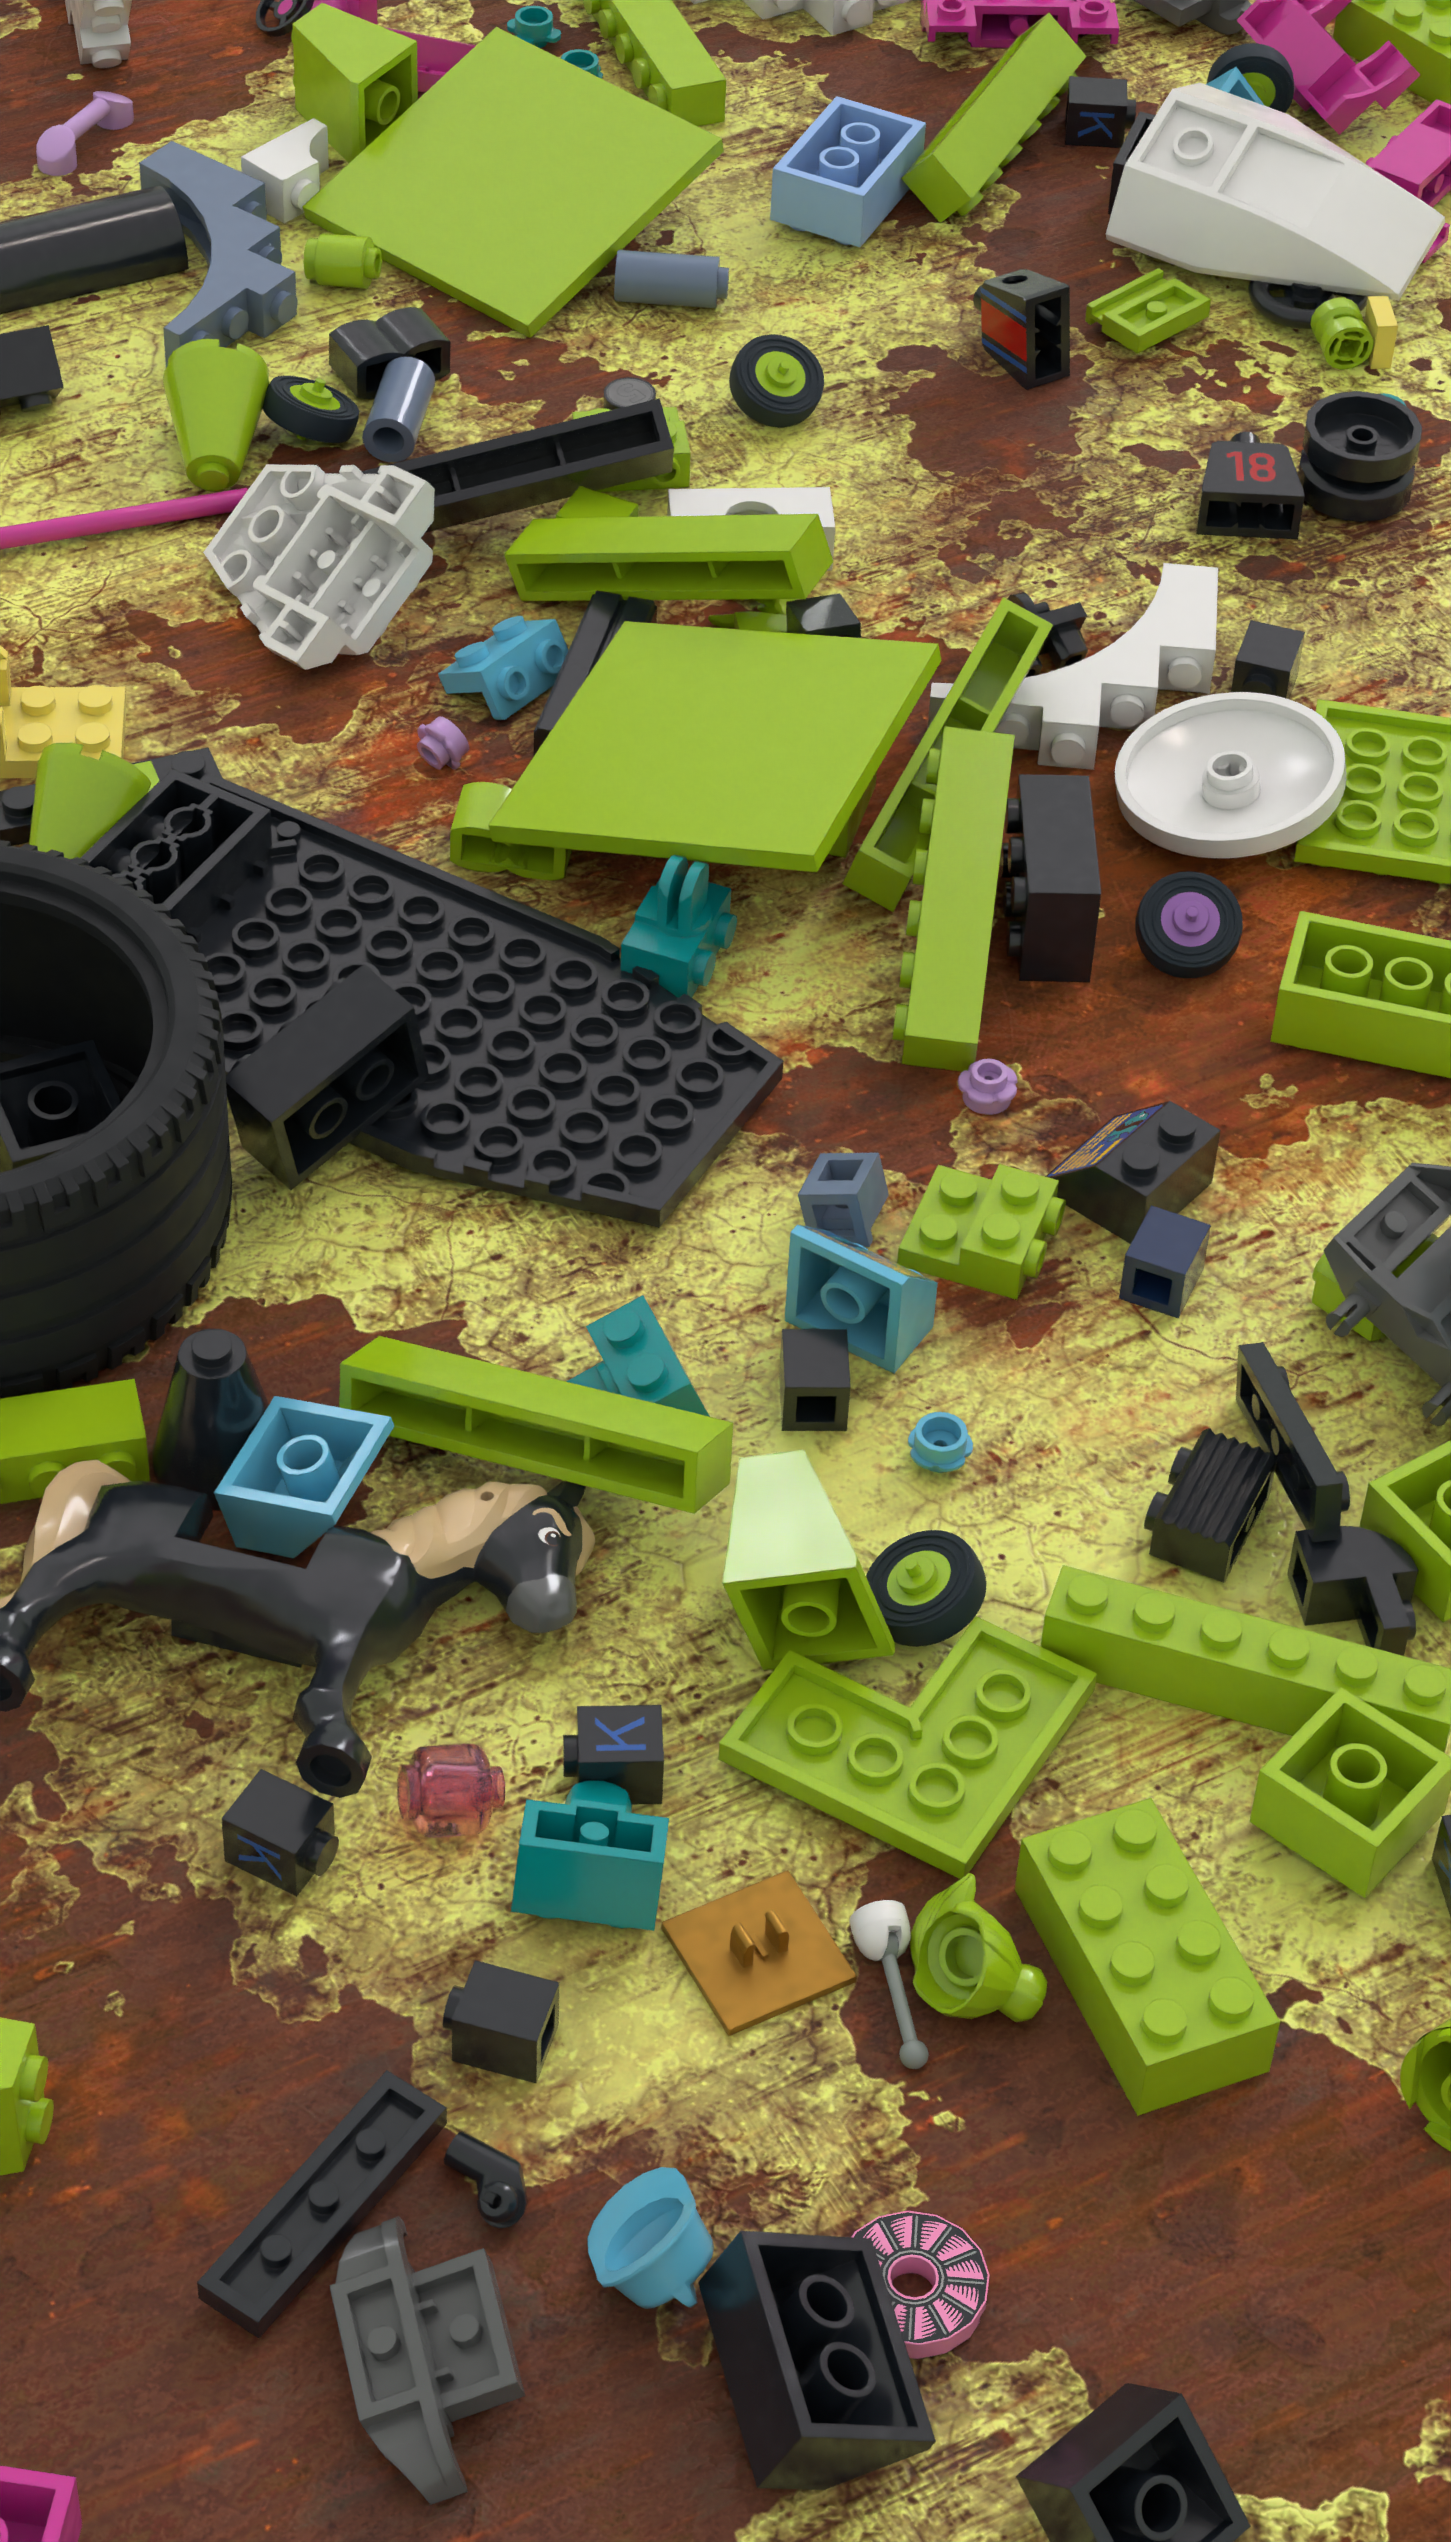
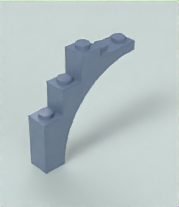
M174 141L169 142L139 162L141 189L161 186L166 190L176 208L183 233L193 241L205 258L209 268L203 286L187 308L163 328L166 367L172 352L186 343L200 339H219V347L226 348L248 331L266 338L297 315L298 300L296 297L295 271L281 265L280 227L266 221L267 209L264 182Z

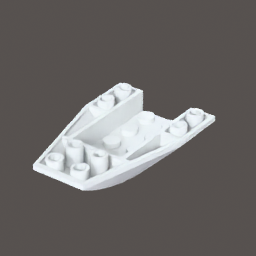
M1196 83L1171 90L1126 162L1107 227L1106 239L1194 273L1289 286L1292 283L1321 287L1325 291L1362 296H1388L1391 300L1399 301L1444 226L1445 216L1289 114L1211 86Z

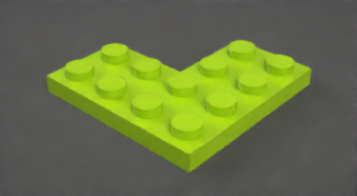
M976 1616L911 1707H907L789 1650L719 1742L718 1760L961 1879L971 1871L1094 1692L1097 1673Z

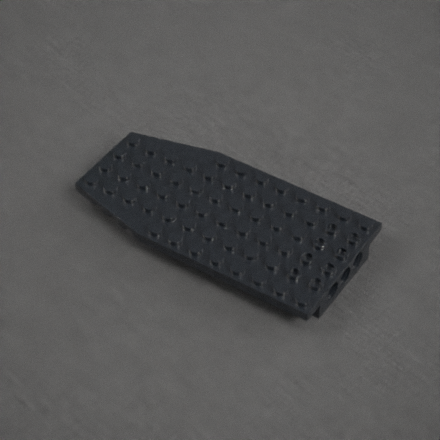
M170 770L81 857L88 861L90 867L102 866L112 871V877H124L133 882L136 891H147L153 896L154 904L166 906L170 910L171 919H179L185 926L186 935L193 936L197 942L199 953L204 954L209 972H212L219 999L224 1034L225 1075L230 1072L232 1066L241 1057L253 1054L274 1037L288 1019L300 1016L320 1000L334 982L341 978H347L363 964L414 1006L430 1077L373 1124H369L359 1130V1135L349 1142L356 1147L413 1172L660 1228L783 1078V1060L728 1022L716 1024L702 1014V1005L685 993L678 998L659 985V975L652 970L636 966L633 968L632 973L621 971L620 948L607 939L208 772L198 780L177 770Z

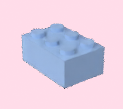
M836 96L774 166L770 220L789 225L797 231H808L834 239L843 245L861 247L910 189L901 178L924 151L926 123Z

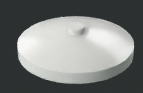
M1229 692L1201 696L1162 710L1141 724L1129 736L1118 754L1115 765L1117 800L1124 818L1135 831L1152 843L1170 851L1203 858H1239L1259 855L1277 850L1302 839L1321 826L1331 816L1342 799L1346 786L1344 747L1338 733L1326 719L1314 710L1290 699L1251 692Z

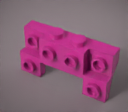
M921 0L922 32H927L928 42H935L936 32H967L968 42H970L971 47L1009 48L1017 37L1048 13L1053 16L1065 32L1067 29L1069 36L1076 44L1078 43V34H1109L1110 44H1118L1119 36L1116 5L1111 3L1110 0Z
M1256 0L1237 19V22L1256 43L1270 46L1286 58L1294 77L1293 99L1305 112L1313 106L1339 135L1375 100L1385 110L1420 76L1419 72L1389 40L1371 56L1356 64L1325 30V27L1352 0Z
M1437 99L1398 136H1392L1386 147L1375 158L1370 157L1365 163L1432 208L1451 190V104ZM1444 224L1422 263H1425L1447 242L1450 224Z

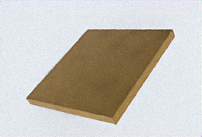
M788 1870L665 1920L661 1924V1929L728 2036L857 1981V1975Z

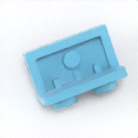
M514 616L496 624L492 628L493 636L484 642L473 643L459 650L455 654L456 661L438 673L446 694L482 692L495 720H505L552 687L557 679L569 650L556 619L524 621L523 616Z

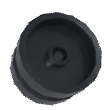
M1362 391L1342 392L1318 400L1307 413L1302 445L1303 450L1298 471V477L1304 490V500L1319 512L1337 519L1349 521L1383 520L1399 513L1410 501L1415 463L1417 462L1421 441L1422 426L1416 414L1401 402L1376 393Z

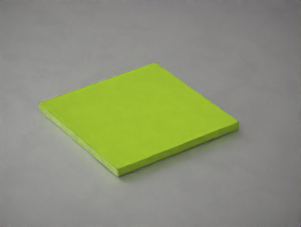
M496 27L302 207L305 218L308 221L333 234L371 237L374 248H380L382 260L531 338L617 255L618 250L626 247L724 152L722 138Z
M624 621L488 824L492 842L668 859L672 855L685 857L689 861L818 872L941 662L939 645L922 642Z

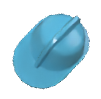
M660 2167L645 2172L624 2185L607 2201L595 2218L587 2238L588 2254L597 2280L603 2287L614 2286L636 2305L645 2309L658 2307L674 2298L689 2308L698 2303L693 2283L703 2273L711 2260L714 2245L708 2230L696 2210L695 2199L687 2180L676 2168Z

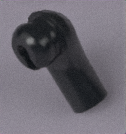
M459 2132L453 2138L446 2151L444 2164L476 2181L478 2192L477 2208L487 2223L497 2228L512 2226L523 2216L528 2204L521 2164L516 2159L466 2132Z

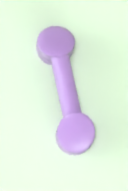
M106 91L93 92L92 102L63 125L52 126L39 137L36 145L38 169L42 173L52 176H61L73 172L77 167L75 141L96 124L110 130L123 129L131 125L134 121L133 101L116 93Z

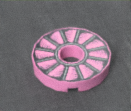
M903 2211L878 2216L854 2232L853 2238L872 2239L909 2358L921 2359L945 2354L971 2337L980 2323V2317L986 2308L990 2275L981 2249L963 2228L938 2215ZM914 2273L926 2278L933 2288L924 2296L910 2297L898 2292L892 2285V2281L902 2274Z

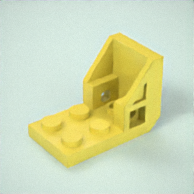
M0 645V778H36L37 764L42 751L53 743L82 744L84 746L80 755L99 760L102 750L123 759L127 705L125 687H104L99 685L88 687H11L8 651Z

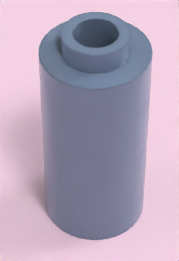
M630 250L617 251L614 286L615 302L716 308L718 298L727 299L729 268L720 267V257Z
M399 357L388 363L385 368L362 435L363 443L369 453L382 461H403L414 450L435 387V376L432 370L421 360L413 357Z

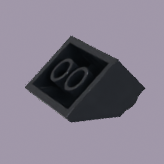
M741 2230L700 2279L698 2285L757 2488L826 2490L929 2450L936 2440L872 2239Z

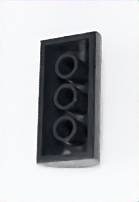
M161 186L149 187L0 222V314L189 269L186 242L179 216L169 194Z

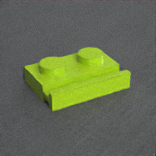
M1157 268L1088 303L1086 306L1085 322L1090 325L1098 322L1102 325L1101 332L1138 354L1209 317L1211 299L1176 278L1169 281L1163 278L1164 271Z

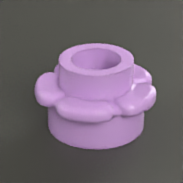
M441 716L426 726L421 724L417 730L421 740L417 743V749L423 759L436 769H441L445 764L452 769L459 768L461 757L469 751L468 741L460 729L450 720Z
M982 1059L970 1064L968 1071L964 1070L960 1073L958 1087L963 1092V1101L969 1109L980 1114L992 1115L1008 1108L1011 1100L1017 1093L1015 1084L1018 1079L1015 1072L1002 1062L995 1059Z

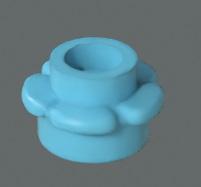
M934 1412L925 1415L918 1421L908 1437V1445L912 1448L910 1456L913 1461L920 1467L933 1472H951L961 1468L965 1463V1457L970 1456L973 1450V1442L968 1435L965 1423L957 1416L946 1412Z

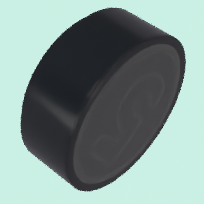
M626 377L613 380L604 389L603 408L614 410L655 400V388L649 382L639 378Z

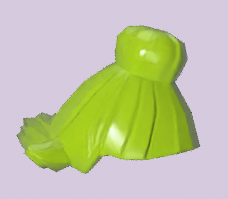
M968 1873L927 1901L916 1918L911 1931L910 1941L911 1957L915 1968L913 1979L915 1990L931 2007L949 2017L973 2019L999 2010L1014 2022L1028 2021L1043 2006L1047 1990L1046 1977L1041 1969L1030 1964L1021 1963L1010 1933L991 1914L974 1901L976 1879L973 1874Z

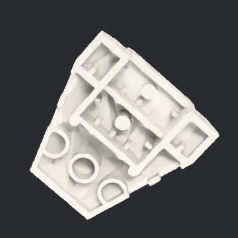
M266 464L203 553L226 588L233 595L237 596L242 604L240 609L246 618L257 626L261 633L259 638L272 653L304 670L332 663L338 654L360 655L368 653L377 639L385 632L392 618L410 593L415 590L420 579L432 564L433 550L421 539L434 521L435 488L426 480L394 465H380L379 474H363L355 465H342L339 471L340 474L325 473L317 465Z

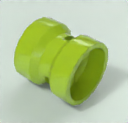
M1344 297L1333 298L1325 301L1315 310L1310 325L1329 365L1340 370L1351 369L1368 359L1373 351L1374 341L1356 303Z

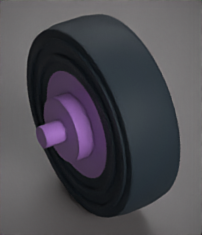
M1191 871L1174 873L1157 881L1143 896L1135 920L1137 941L1147 960L1160 971L1180 978L1204 977L1223 967L1234 955L1243 930L1241 909L1231 890L1221 881L1210 875Z

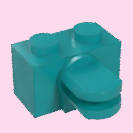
M672 855L669 858L656 886H651L635 913L633 925L621 943V971L632 973L633 968L636 966L652 970L659 975V985L678 998L684 993L692 998L699 985L704 987L708 985L715 968L716 955L720 948H729L737 926V916L730 913L731 888L708 882L709 864L696 861L688 870V860L685 857Z
M644 1295L586 1326L603 1361L566 1382L709 1416Z
M585 1781L575 1784L568 1793L565 1804L526 1799L511 1912L532 1914L547 1919L562 1918L607 1924L615 1928H637L654 1931L669 1818L632 1813V1804L628 1792L616 1784L605 1781Z

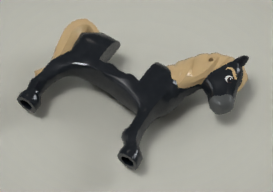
M98 1460L76 1462L59 1471L45 1489L35 1526L25 1546L23 1574L20 1585L10 1595L0 1598V1711L7 1712L19 1708L35 1681L29 1665V1656L43 1634L62 1617L78 1608L93 1604L110 1603L131 1611L171 1619V1634L175 1637L299 1668L302 1665L316 1667L309 1686L300 1692L294 1710L293 1721L306 1737L297 1757L296 1765L301 1778L319 1793L339 1798L356 1794L366 1778L372 1756L351 1724V1710L355 1695L362 1680L371 1668L393 1662L422 1634L437 1607L457 1595L469 1584L478 1582L496 1595L512 1623L531 1633H545L558 1630L572 1622L577 1613L575 1577L583 1571L595 1544L594 1533L577 1507L583 1497L586 1486L562 1481L547 1492L542 1486L534 1484L487 1482L477 1489L463 1488L447 1494L435 1505L424 1507L410 1516L393 1520L385 1530L368 1532L364 1529L335 1525L327 1530L307 1568L304 1569L199 1543L213 1518L212 1501L205 1493L147 1481L131 1482L118 1471Z

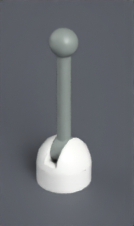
M875 1901L860 1907L851 1915L849 1922L853 1938L860 1952L865 1957L873 1961H882L904 2043L899 2052L900 2060L909 2069H919L926 2064L929 2052L926 2045L917 2039L897 1963V1958L905 1953L911 1939L905 1906L898 1901Z

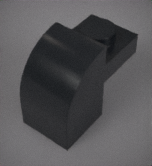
M1340 1526L1338 1540L1314 1543L1307 1530L1295 1532L1287 1575L1305 1626L1357 1620L1366 1646L1402 1656L1405 1653L1407 1640L1415 1638L1416 1620L1411 1600L1418 1569L1411 1556L1399 1544L1378 1532L1353 1526Z

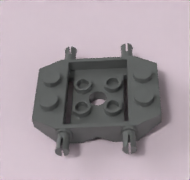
M1411 1163L1333 1237L1323 1250L1339 1287L1346 1298L1333 1312L1326 1316V1324L1331 1330L1343 1317H1347L1334 1332L1337 1336L1345 1337L1364 1317L1371 1321L1442 1387L1422 1406V1413L1427 1419L1442 1405L1443 1408L1430 1421L1435 1426H1442L1451 1416V1226L1398 1278L1392 1273L1451 1217V1166Z

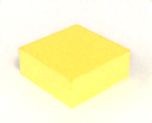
M1368 296L1364 323L1367 325L1374 341L1373 351L1368 357V362L1371 369H1391L1398 324L1388 296Z

